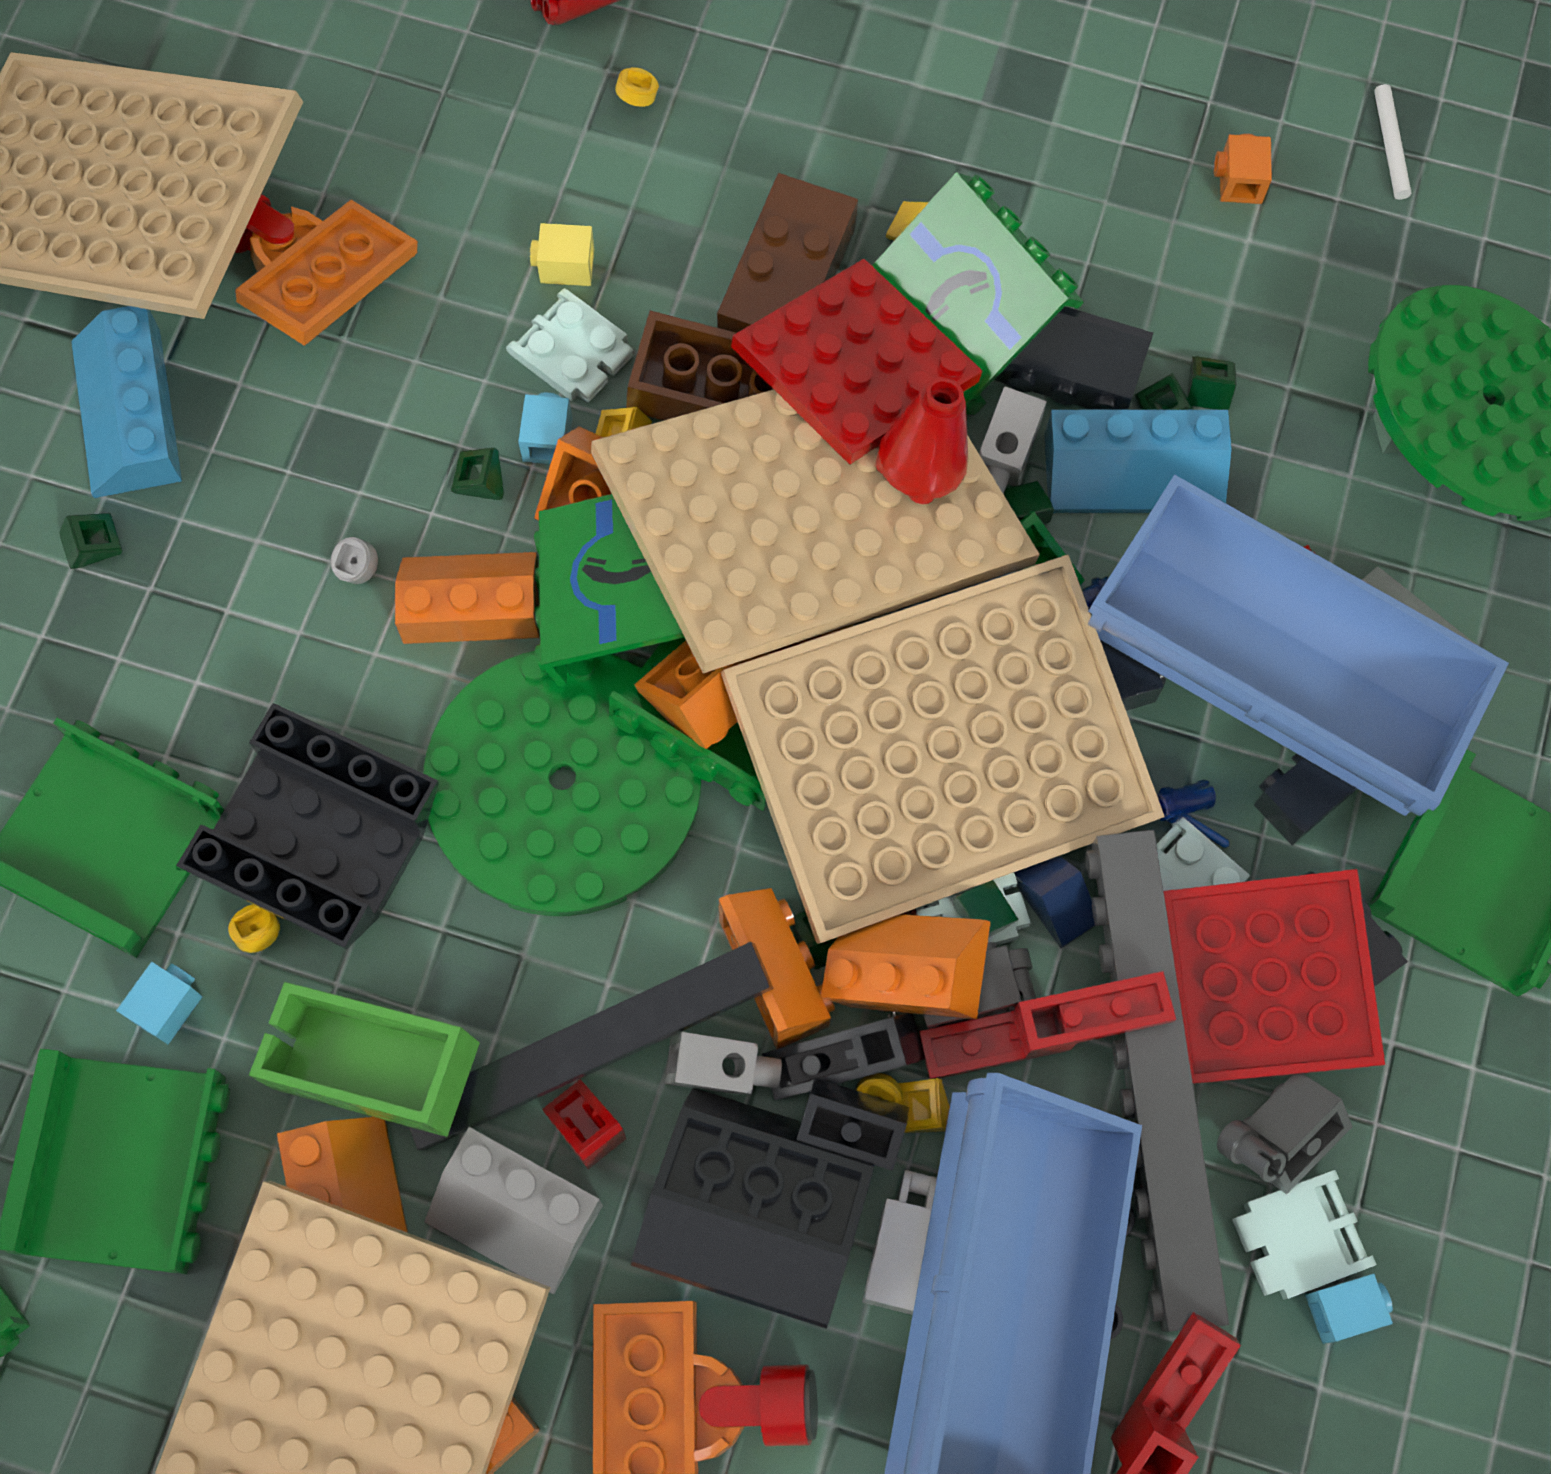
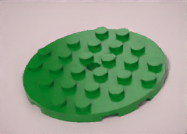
M1440 285L1422 289L1409 295L1380 323L1377 338L1370 346L1368 358V373L1374 374L1377 393L1372 396L1379 417L1396 447L1407 461L1433 486L1438 489L1444 484L1450 490L1462 496V505L1492 517L1499 512L1515 515L1517 521L1551 517V329L1529 311L1514 302L1474 287ZM1483 395H1485L1489 399L1495 397L1497 400L1492 405H1490L1485 400Z
M531 651L506 659L489 668L463 688L449 704L432 734L423 768V774L439 782L428 821L436 841L454 869L479 892L507 904L512 909L544 916L589 914L626 901L627 897L658 879L677 858L679 850L695 823L701 796V779L690 770L689 765L681 761L682 757L677 754L673 758L661 755L652 747L649 740L636 732L634 734L624 732L614 724V719L609 716V696L613 691L625 698L630 697L634 700V704L642 708V700L638 694L631 691L624 692L641 668L612 654L567 664V685L558 687L546 671H541L536 660L535 651ZM561 767H565V769L572 771L576 775L574 784L564 790L554 788L549 782L553 773L561 770Z

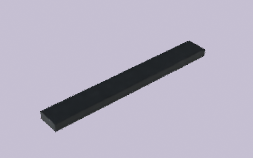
M749 942L470 1072L448 1137L409 1127L417 1150L425 1151L466 1132L469 1127L479 1126L773 990L774 988L755 943Z

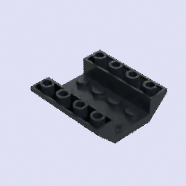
M272 703L249 742L257 753L256 758L214 829L212 830L201 824L176 866L347 950L379 918L425 833L439 782L430 776Z
M692 1088L682 1105L652 1189L631 1266L827 1329L875 1165L796 1141L801 1121Z

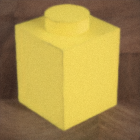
M540 223L539 240H532L530 248L531 266L538 267L540 283L591 286L595 250L592 226Z

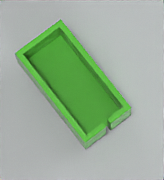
M284 982L268 1024L288 1037L295 1039V1044L291 1047L276 1036L265 1033L249 1076L273 1090L448 1137L480 1042L459 1026Z

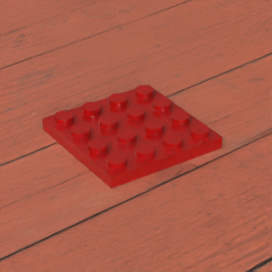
M865 259L860 260L734 334L731 347L849 465L880 445L882 437L922 388L931 380L940 377L952 379L961 386L964 392L979 382L983 372Z
M1358 869L1163 891L1193 1084L1385 1065Z

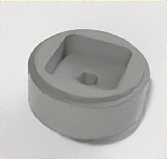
M355 537L345 538L335 546L332 552L331 568L340 580L352 584H362L368 581L377 569V552L373 545L367 541Z

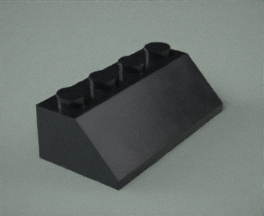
M1064 306L994 380L1009 384L1013 389L1020 392L1032 391L1051 397L1055 402L1063 405L1074 404L1091 410H1128L1153 332Z

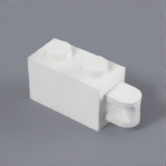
M905 1170L898 1201L886 1199L883 1205L863 1295V1303L913 1315L937 1177ZM908 1192L925 1195L924 1207L906 1203Z

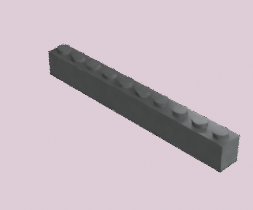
M1154 830L1096 836L1091 846L1092 850L1085 853L1088 878L1096 879L1099 897L1092 898V911L1095 925H1103L1105 944L1099 945V960L1102 973H1110L1111 982L1164 971L1176 1020L1171 1023L1118 1034L1119 1040H1113L1112 1042L1116 1070H1124L1126 1089H1120L1119 1091L1123 1119L1131 1118V1122L1142 1125L1136 1164L1140 1188L1134 1189L1133 1196L1137 1218L1145 1219L1148 1239L1141 1240V1255L1145 1270H1152L1155 1290L1148 1291L1151 1319L1153 1322L1160 1321L1161 1331L1168 1332L1182 1330L1193 1312L1216 1326L1229 1325L1155 832Z

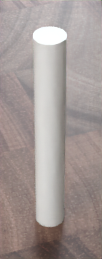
M1384 84L1376 87L1374 93L1395 199L1402 200L1408 198L1412 193L1391 86Z

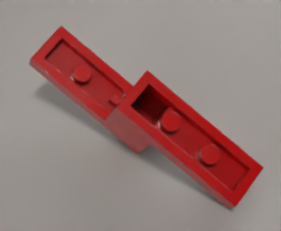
M1164 971L1022 1001L1017 1004L1014 1011L919 1031V1038L925 1056L924 1060L929 1079H941L1070 1051L1079 1042L1171 1023L1176 1020Z
M1192 1313L1110 1437L1122 1464L1116 1474L1189 1473L1199 1457L1185 1429L1241 1345L1236 1337L1197 1313Z

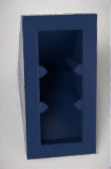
M1057 856L1014 872L1018 883L1016 884L1017 888L1061 949L1096 926L1093 918L1092 899L1082 874L1062 857Z

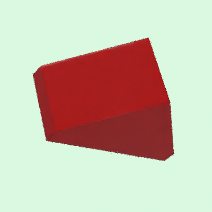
M581 1079L542 1109L587 1169H590L627 1139L618 1121Z

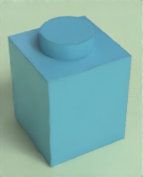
M548 392L540 393L539 395L525 394L518 440L523 462L551 464L558 439L571 431L572 413L569 398H562L557 394Z
M151 962L116 1011L169 1045L203 996L191 987L195 978L171 963L164 970Z
M1375 1274L1305 1294L1323 1344L1340 1341L1393 1324L1389 1315L1393 1311L1390 1295L1386 1287L1382 1283L1377 1282Z

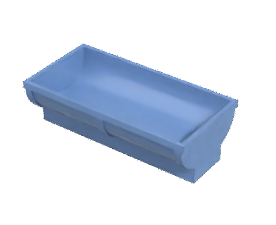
M1176 475L1173 476L1088 611L1092 613L1088 625L1096 629L1100 640L1404 816H1407L1409 812L1420 816L1428 809L1434 811L1438 807L1509 664Z
M987 1073L986 1078L969 1081L967 1092H952L884 1474H1091L1142 1125L1000 1073Z

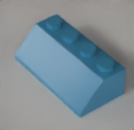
M126 306L102 311L71 341L91 495L94 498L181 482L182 477L160 329L149 309Z
M1051 410L1044 437L1047 492L1054 508L1053 513H1150L1174 475L1226 503L1232 450L1228 410Z

